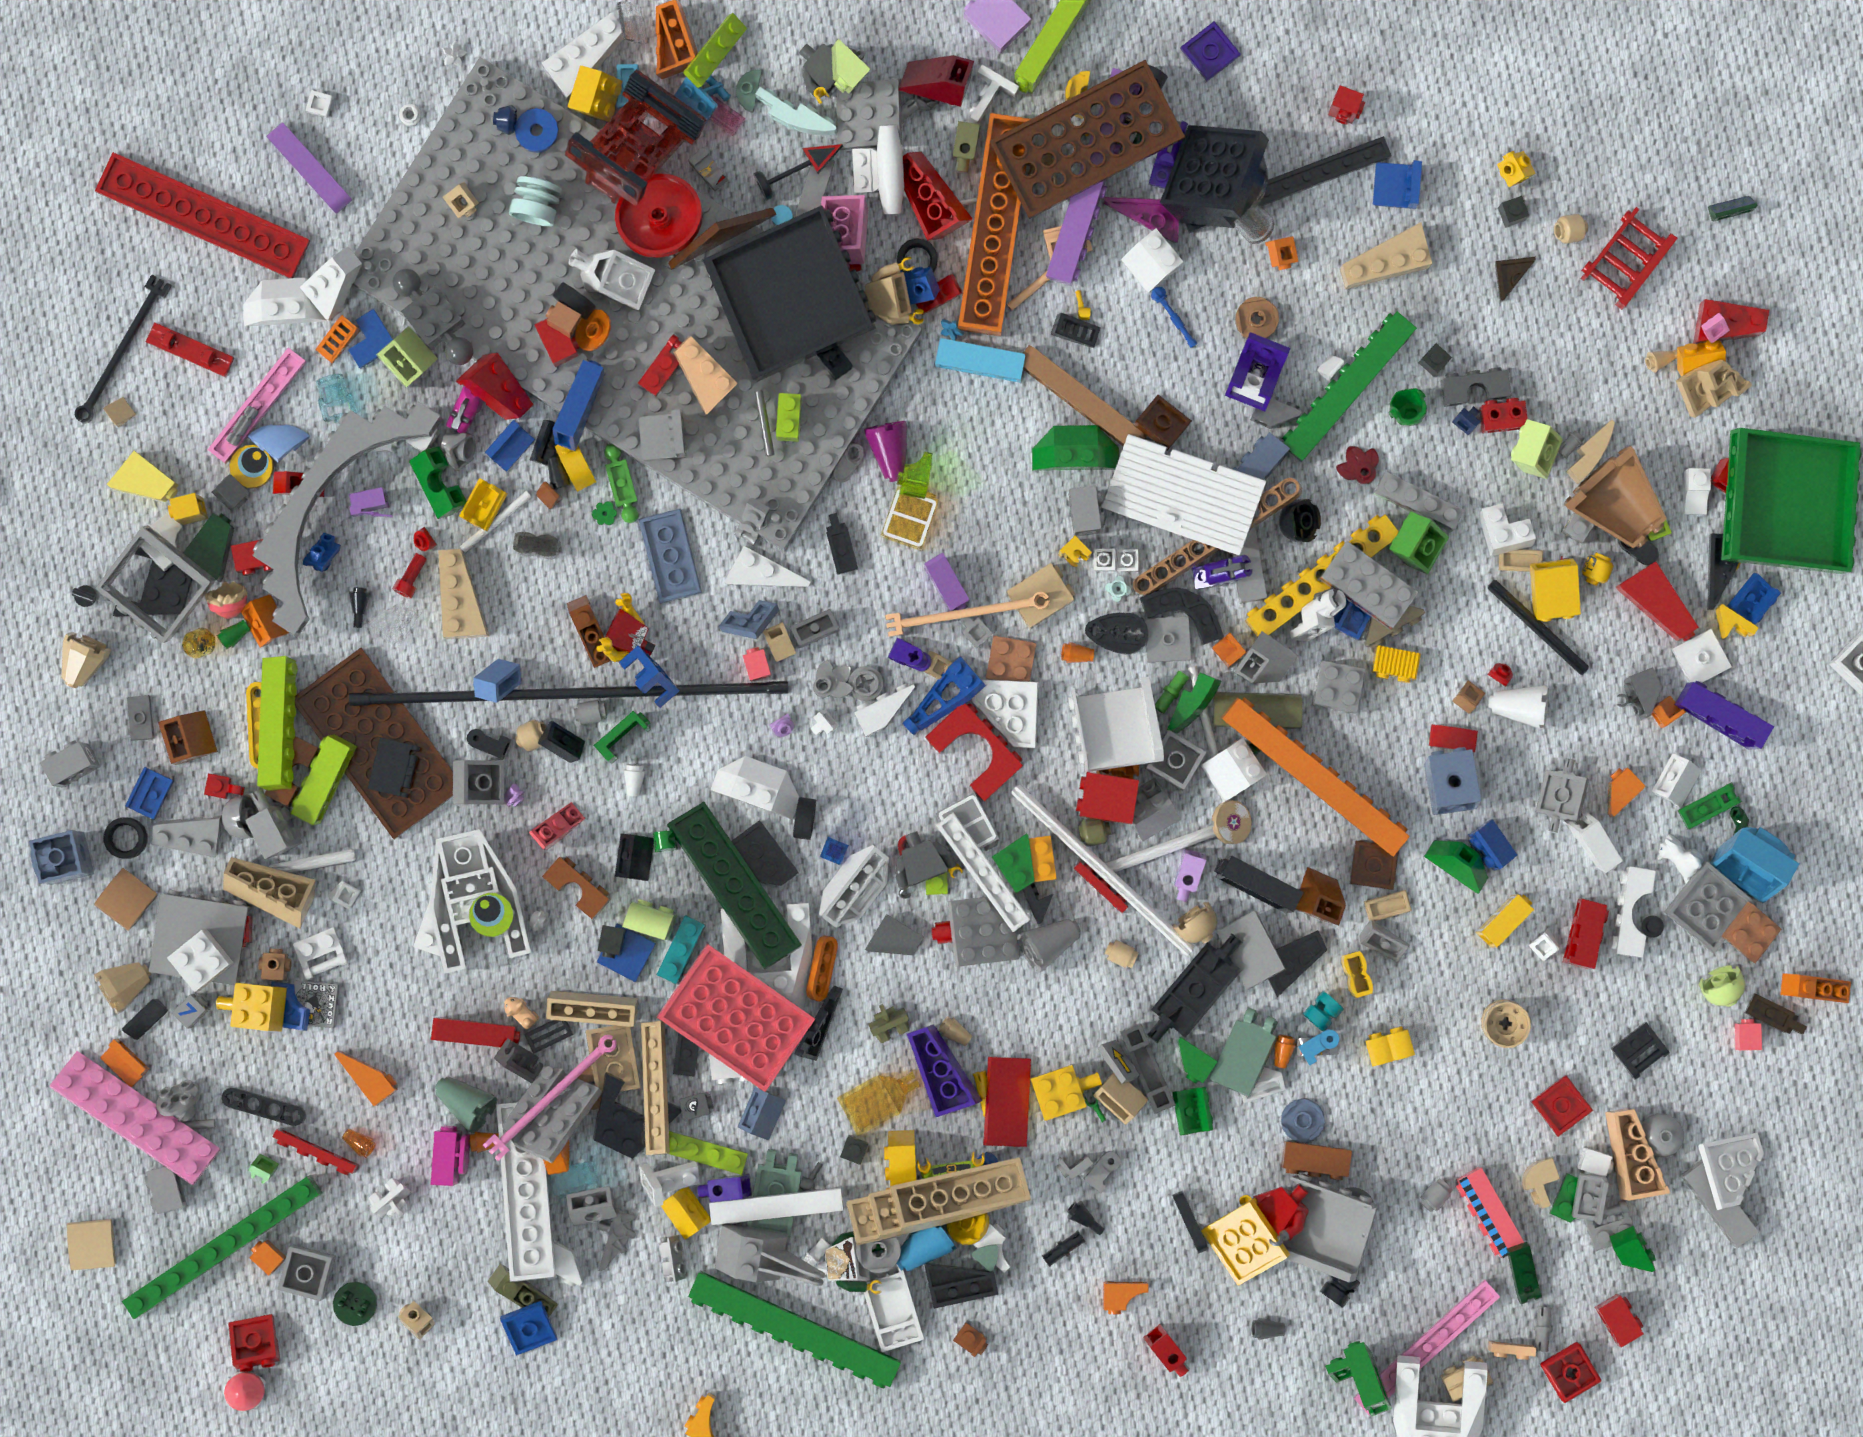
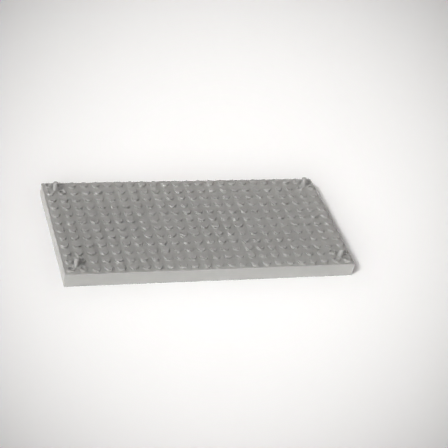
M479 57L354 253L362 264L352 285L405 317L401 310L413 301L410 297L401 296L394 290L393 277L402 269L415 271L421 280L420 290L424 294L436 285L466 323L455 331L454 334L456 337L467 339L472 344L473 360L477 361L485 354L498 353L526 393L559 413L582 361L589 362L593 360L598 362L604 368V377L585 429L607 443L616 446L623 453L738 524L744 523L741 518L751 497L768 506L770 510L765 523L759 528L760 531L755 529L754 532L785 552L831 479L835 467L848 446L856 439L922 333V328L911 321L906 324L890 325L880 319L878 315H875L877 322H874L876 329L838 345L853 365L852 369L839 379L834 380L816 355L756 382L752 379L702 259L764 231L755 226L671 270L668 263L678 253L667 257L654 258L634 252L623 242L615 224L616 205L624 189L619 185L610 188L609 181L603 183V173L582 158H578L568 149L570 139L575 132H578L592 142L596 150L627 172L631 170L640 178L651 174L670 173ZM513 105L517 109L518 120L520 115L527 110L535 108L544 109L551 113L557 121L559 129L558 139L547 151L539 153L530 152L520 145L516 139L515 132L507 135L497 130V126L493 125L494 112H498V109L501 107ZM536 125L531 129V134L539 136L543 128ZM518 177L541 178L562 188L561 196H555L559 198V204H548L557 212L553 226L535 225L509 215L512 199H523V197L514 192L516 187H521L516 183ZM465 181L466 186L479 204L475 206L477 211L467 218L464 215L458 218L443 199V196ZM694 188L703 210L701 228L695 239L714 223L739 216ZM462 197V203L467 205L468 202ZM577 249L588 255L599 250H616L655 269L640 309L635 310L600 292L586 291L580 275L582 271L569 265V259L574 260V257L571 256L573 251ZM564 282L589 299L596 306L595 309L603 310L609 315L611 330L604 344L598 349L586 351L580 348L576 350L579 355L578 357L555 367L534 324L547 319V311L551 305L556 306L558 302L553 297V294L560 284ZM576 329L570 338L575 337ZM673 334L679 337V341L682 343L691 336L738 383L708 414H704L680 365L656 397L638 384ZM673 348V349L671 350V352H670V353H672L674 356H675L674 351L676 350L675 348ZM763 390L775 454L773 456H766L754 394L755 391ZM779 393L801 394L802 407L799 442L777 441L776 427ZM680 409L683 416L686 457L643 461L639 417L672 414L671 410Z

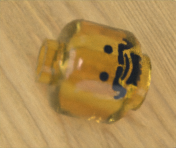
M206 628L192 630L184 635L182 648L190 657L194 659L202 658L214 651L215 636Z

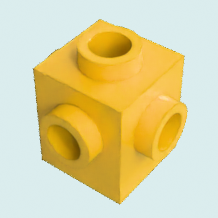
M1511 151L1503 156L1504 160L1497 164L1500 175L1505 179L1508 187L1518 185L1536 174L1531 165L1530 158L1524 151L1518 153Z

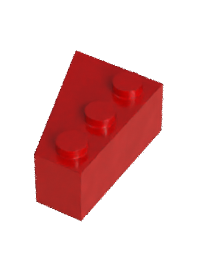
M1704 299L1699 304L1693 344L1708 341L1701 326L1718 313L1724 317L1730 331L1717 340L1725 341L1761 336L1767 329L1769 310Z
M498 353L482 355L456 380L458 384L468 388L472 395L486 402L489 408L505 420L521 418L534 405Z

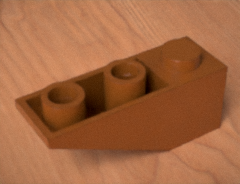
M587 595L566 603L568 612L593 667L596 668L612 661L603 652H598L596 649L597 646L602 645L599 639L605 638Z

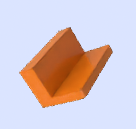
M271 595L248 602L241 611L260 648L268 645L275 638L289 633L272 621L274 619L272 615L277 606Z
M113 1039L108 1045V1050L100 1058L128 1086L133 1087L150 1068L120 1039Z

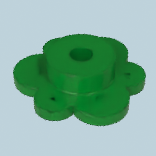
M609 501L604 504L597 503L596 509L592 511V517L597 520L599 525L604 523L612 525L617 511L613 509L614 506Z

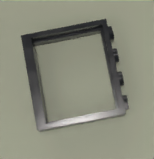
M1234 856L1219 860L1214 870L1217 873L1215 878L1284 913L1294 912L1304 893Z

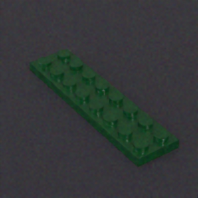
M702 802L667 824L669 830H673L675 839L764 970L802 946L705 802Z

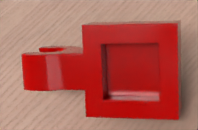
M208 773L204 795L227 799L228 793L244 795L245 787L230 784V777Z

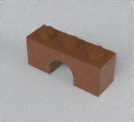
M295 736L293 739L295 755L292 768L298 764L310 768L312 760L318 756L321 749ZM292 783L291 789L266 790L265 795L291 807L294 798L298 795L301 788Z
M567 856L565 859L558 857L542 877L558 891H561L569 883H577L582 889V897L576 906L594 920L611 900L607 897L609 892L601 885L598 887L594 886L591 883L593 878L584 871L579 873L574 868L576 864Z

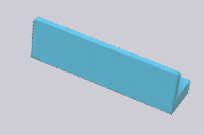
M941 338L935 367L1021 383L1025 354Z

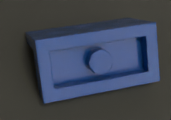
M513 420L485 453L507 472L535 439Z

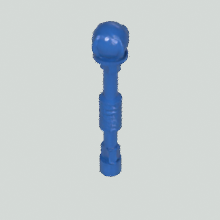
M1155 287L1151 292V298L1156 303H1161L1164 306L1173 324L1184 335L1189 347L1192 348L1197 345V341L1188 333L1179 315L1168 304L1166 290L1163 287Z

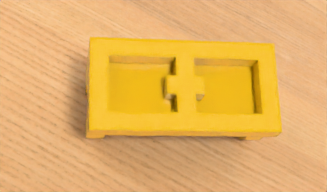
M479 478L459 517L480 529L488 531L508 493Z
M1075 535L1059 550L1058 556L1060 558L1063 557L1071 566L1077 567L1079 556L1087 561L1091 557L1092 552Z

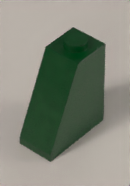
M212 513L183 553L213 578L221 582L224 578L234 527L230 525L232 520L221 513L218 516Z

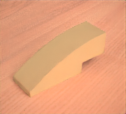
M1613 420L1609 421L1576 450L1582 458L1566 471L1576 484H1579L1601 459L1612 436L1615 424Z

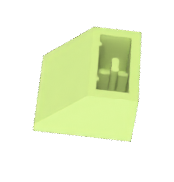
M409 326L376 354L404 387H408L438 359Z

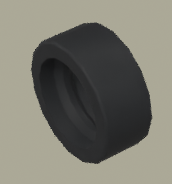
M914 238L901 245L897 254V264L902 262L910 249L918 247L927 251L930 256L928 267L932 268L933 273L935 272L938 256L936 249L930 242ZM904 269L900 270V271H903L904 273L910 272V271H906V270H904Z
M564 282L560 284L553 294L556 300L581 314V318L587 320L596 308L589 299Z
M799 797L793 829L794 838L811 840L816 799Z
M120 817L107 825L103 834V842L106 850L111 855L121 859H131L139 856L144 851L148 843V834L145 827L139 821L129 817ZM123 825L133 827L138 834L136 846L129 851L119 850L113 842L115 830Z

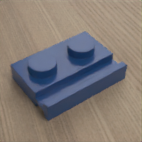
M144 767L125 807L155 820L174 780Z

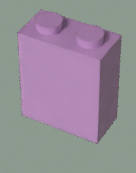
M971 0L964 8V18L1000 54L1031 24V18L1013 0Z

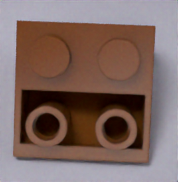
M205 710L179 715L158 722L171 764L179 765L218 752Z
M1307 867L1299 889L1304 893L1295 910L1339 926L1346 903L1338 880Z

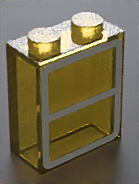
M903 484V487L897 486L881 537L922 551L939 500L936 499V495L924 491L921 494L915 492L916 488Z

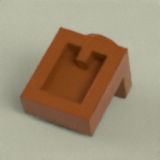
M967 1322L964 1323L953 1339L954 1342L970 1352L974 1357L977 1354L982 1355L988 1346L986 1343L987 1337Z

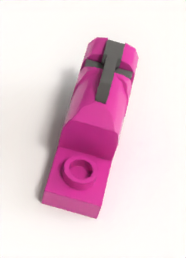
M463 386L446 426L456 429L459 433H467L476 413L480 412L484 401L472 395L471 391Z

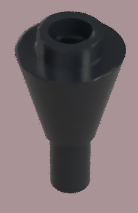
M354 587L353 591H349L354 613V628H362L363 614L371 594L367 592V588Z
M1082 1201L1071 1204L1067 1210V1213H1069L1068 1219L1091 1228L1098 1235L1103 1233L1104 1228L1095 1221Z

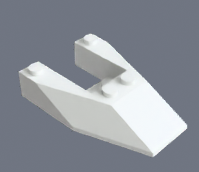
M480 829L436 839L429 910L444 974L466 969L456 925L470 922L469 909L473 901L486 893H497L505 897L511 904L513 921L510 927L503 933L509 958L531 953L517 890Z
M810 903L787 904L788 925L802 946L765 970L753 952H747L745 940L724 909H721L724 956L803 1010L807 998L806 989L813 961Z
M1397 1356L1393 1417L1397 1437H1480L1484 1420L1487 1363L1465 1361L1462 1404L1417 1400L1420 1357Z

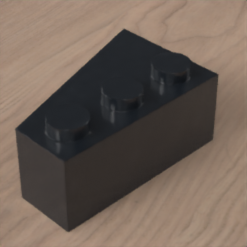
M931 1263L924 1264L934 1309L999 1295L994 1270L989 1272L985 1269Z

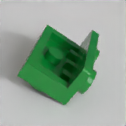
M1206 1087L1172 1092L1180 1136L1213 1130V1117L1210 1113L1209 1095Z

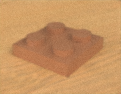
M993 635L986 679L1030 681L1036 643Z
M1747 902L1722 934V937L1747 959L1756 964L1782 929L1755 905Z

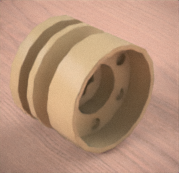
M1508 999L1496 1000L1490 1003L1483 1011L1481 1017V1028L1485 1036L1495 1045L1503 1048H1514L1522 1044L1528 1037L1531 1029L1530 1018L1526 1010L1516 1002ZM1504 1017L1510 1021V1025H1506L1505 1028L1499 1024V1021H1503Z

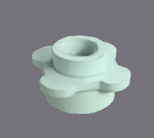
M1117 576L1112 583H1107L1105 586V590L1110 592L1112 600L1115 602H1119L1124 595L1131 593L1130 586L1126 585L1122 576Z

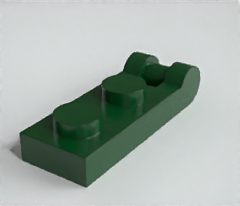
M1528 1242L1507 1248L1519 1303L1522 1305L1527 1303L1529 1299L1534 1298L1536 1300L1542 1298ZM1530 1286L1531 1290L1524 1291L1525 1287Z

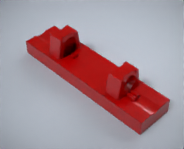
M155 322L145 341L150 345L225 378L234 361L233 356ZM174 337H176V339H175V341H174V344H173V346L171 347V345H170L171 339L174 338Z

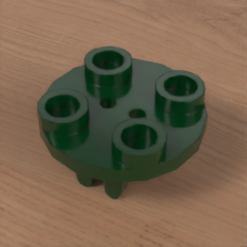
M357 1281L349 1282L340 1287L333 1299V1310L337 1318L350 1326H358L368 1322L375 1314L377 1308L376 1294L368 1285Z

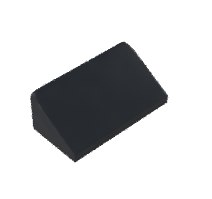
M543 420L529 459L530 461L548 466L547 459L558 456L555 448L557 444H555L553 435L555 422Z
M550 721L541 735L538 744L567 762L572 763L580 760L585 740L554 721Z
M152 999L122 1028V1031L133 1039L139 1040L168 1012V1009L159 999Z

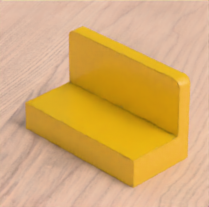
M689 1187L678 1190L663 1201L664 1205H661L685 1240L711 1222L710 1216Z

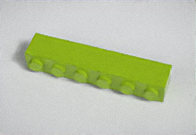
M287 656L262 658L257 786L268 791L291 789L294 778L292 762L295 755L293 739L295 738L294 717L296 716L295 696L297 694L295 684L298 667L296 661Z

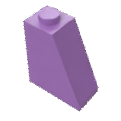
M944 553L925 562L924 569L949 611L966 609L968 607L966 603L969 602V598Z

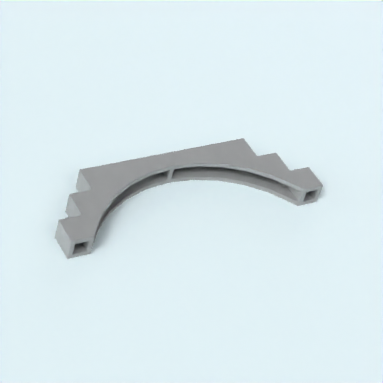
M419 401L416 406L413 404L406 414L408 416L407 419L386 406L382 410L378 409L372 418L374 420L373 423H370L352 410L348 414L344 413L338 422L340 425L337 430L329 434L326 440L328 443L323 450L320 449L315 455L313 466L311 468L308 467L303 473L301 484L299 486L296 485L291 491V499L287 505L283 504L279 509V517L275 523L271 522L265 531L267 535L263 541L259 540L255 545L253 556L274 570L273 573H268L265 577L263 589L284 602L282 606L279 605L275 609L272 621L294 636L298 637L310 620L300 591L298 561L300 541L313 506L332 479L355 459L378 447L400 440L431 437L443 419L439 414Z

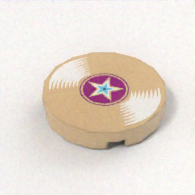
M1231 800L1220 803L1215 808L1212 815V821H1214V827L1212 828L1216 837L1225 844L1243 842L1251 831L1252 823L1250 812L1246 806L1239 801Z

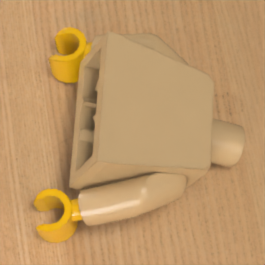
M912 257L904 258L899 264L895 262L881 267L872 276L871 282L865 285L869 310L872 309L875 315H878L880 319L890 325L906 324L909 321L919 325L924 321V319L915 318L916 314H923L924 311L922 309H916L913 314H909L912 312L904 272H900L902 269L910 271L915 267L908 268L905 266V261L912 259Z

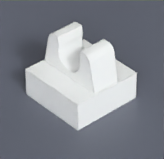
M825 709L813 717L817 723L811 730L815 735L820 734L823 730L826 734H829L839 725Z

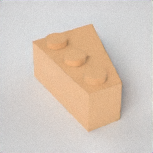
M691 336L674 351L704 414H708L738 384Z

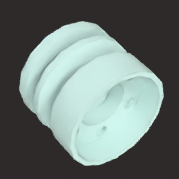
M518 177L516 183L521 187H516L514 192L523 197V199H512L509 215L527 223L547 227L553 226L557 212L548 204H559L560 200L555 196H561L562 188L541 178Z

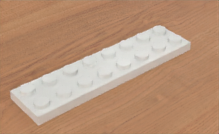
M518 1102L496 1104L499 1138L506 1133L503 1129V1124ZM510 1140L505 1145L510 1151L501 1158L510 1282L555 1277L547 1170L543 1159L517 1148Z

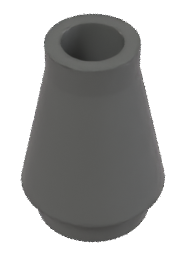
M1258 1318V1320L1252 1321V1337L1263 1340L1284 1336L1285 1324Z

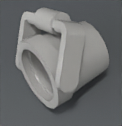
M446 433L444 435L441 450L443 454H446L447 461L452 468L459 471L474 460L473 455L476 448L474 435L468 433Z

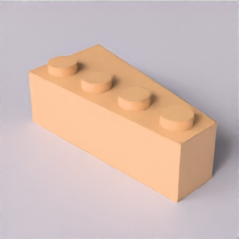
M1625 1108L1605 1112L1620 1199L1630 1201L1669 1194L1670 1190L1663 1180V1174L1660 1167L1657 1166L1653 1156L1654 1153L1648 1145L1645 1132L1635 1109Z

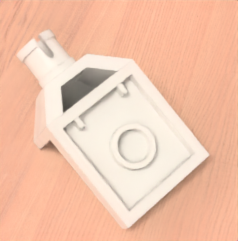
M577 249L573 251L571 256L574 257V260L570 258L569 265L582 271L580 275L586 291L600 292L635 310L640 309L655 269L616 250H599L588 255Z

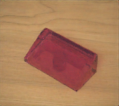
M712 95L711 98L718 106L709 120L734 136L745 121V118Z

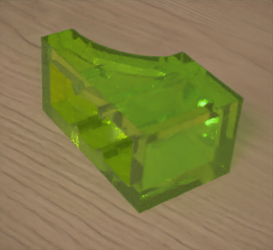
M924 451L922 458L918 462L910 465L905 464L903 472H899L896 484L900 485L899 494L925 499L929 486L933 453Z

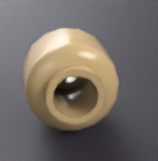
M1579 214L1561 216L1554 225L1556 238L1564 244L1582 241L1588 232V223Z
M535 719L520 725L517 728V736H515L517 745L530 752L541 747L538 741L546 729V725L542 721L539 722Z

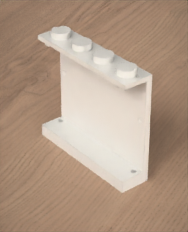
M1149 677L1141 678V688L1080 697L1075 693V688H1071L1072 697H1068L1069 709L1074 710L1075 715H1071L1073 728L1078 730V733H1074L1076 746L1081 747V751H1078L1079 764H1084L1085 772L1164 761L1163 745Z

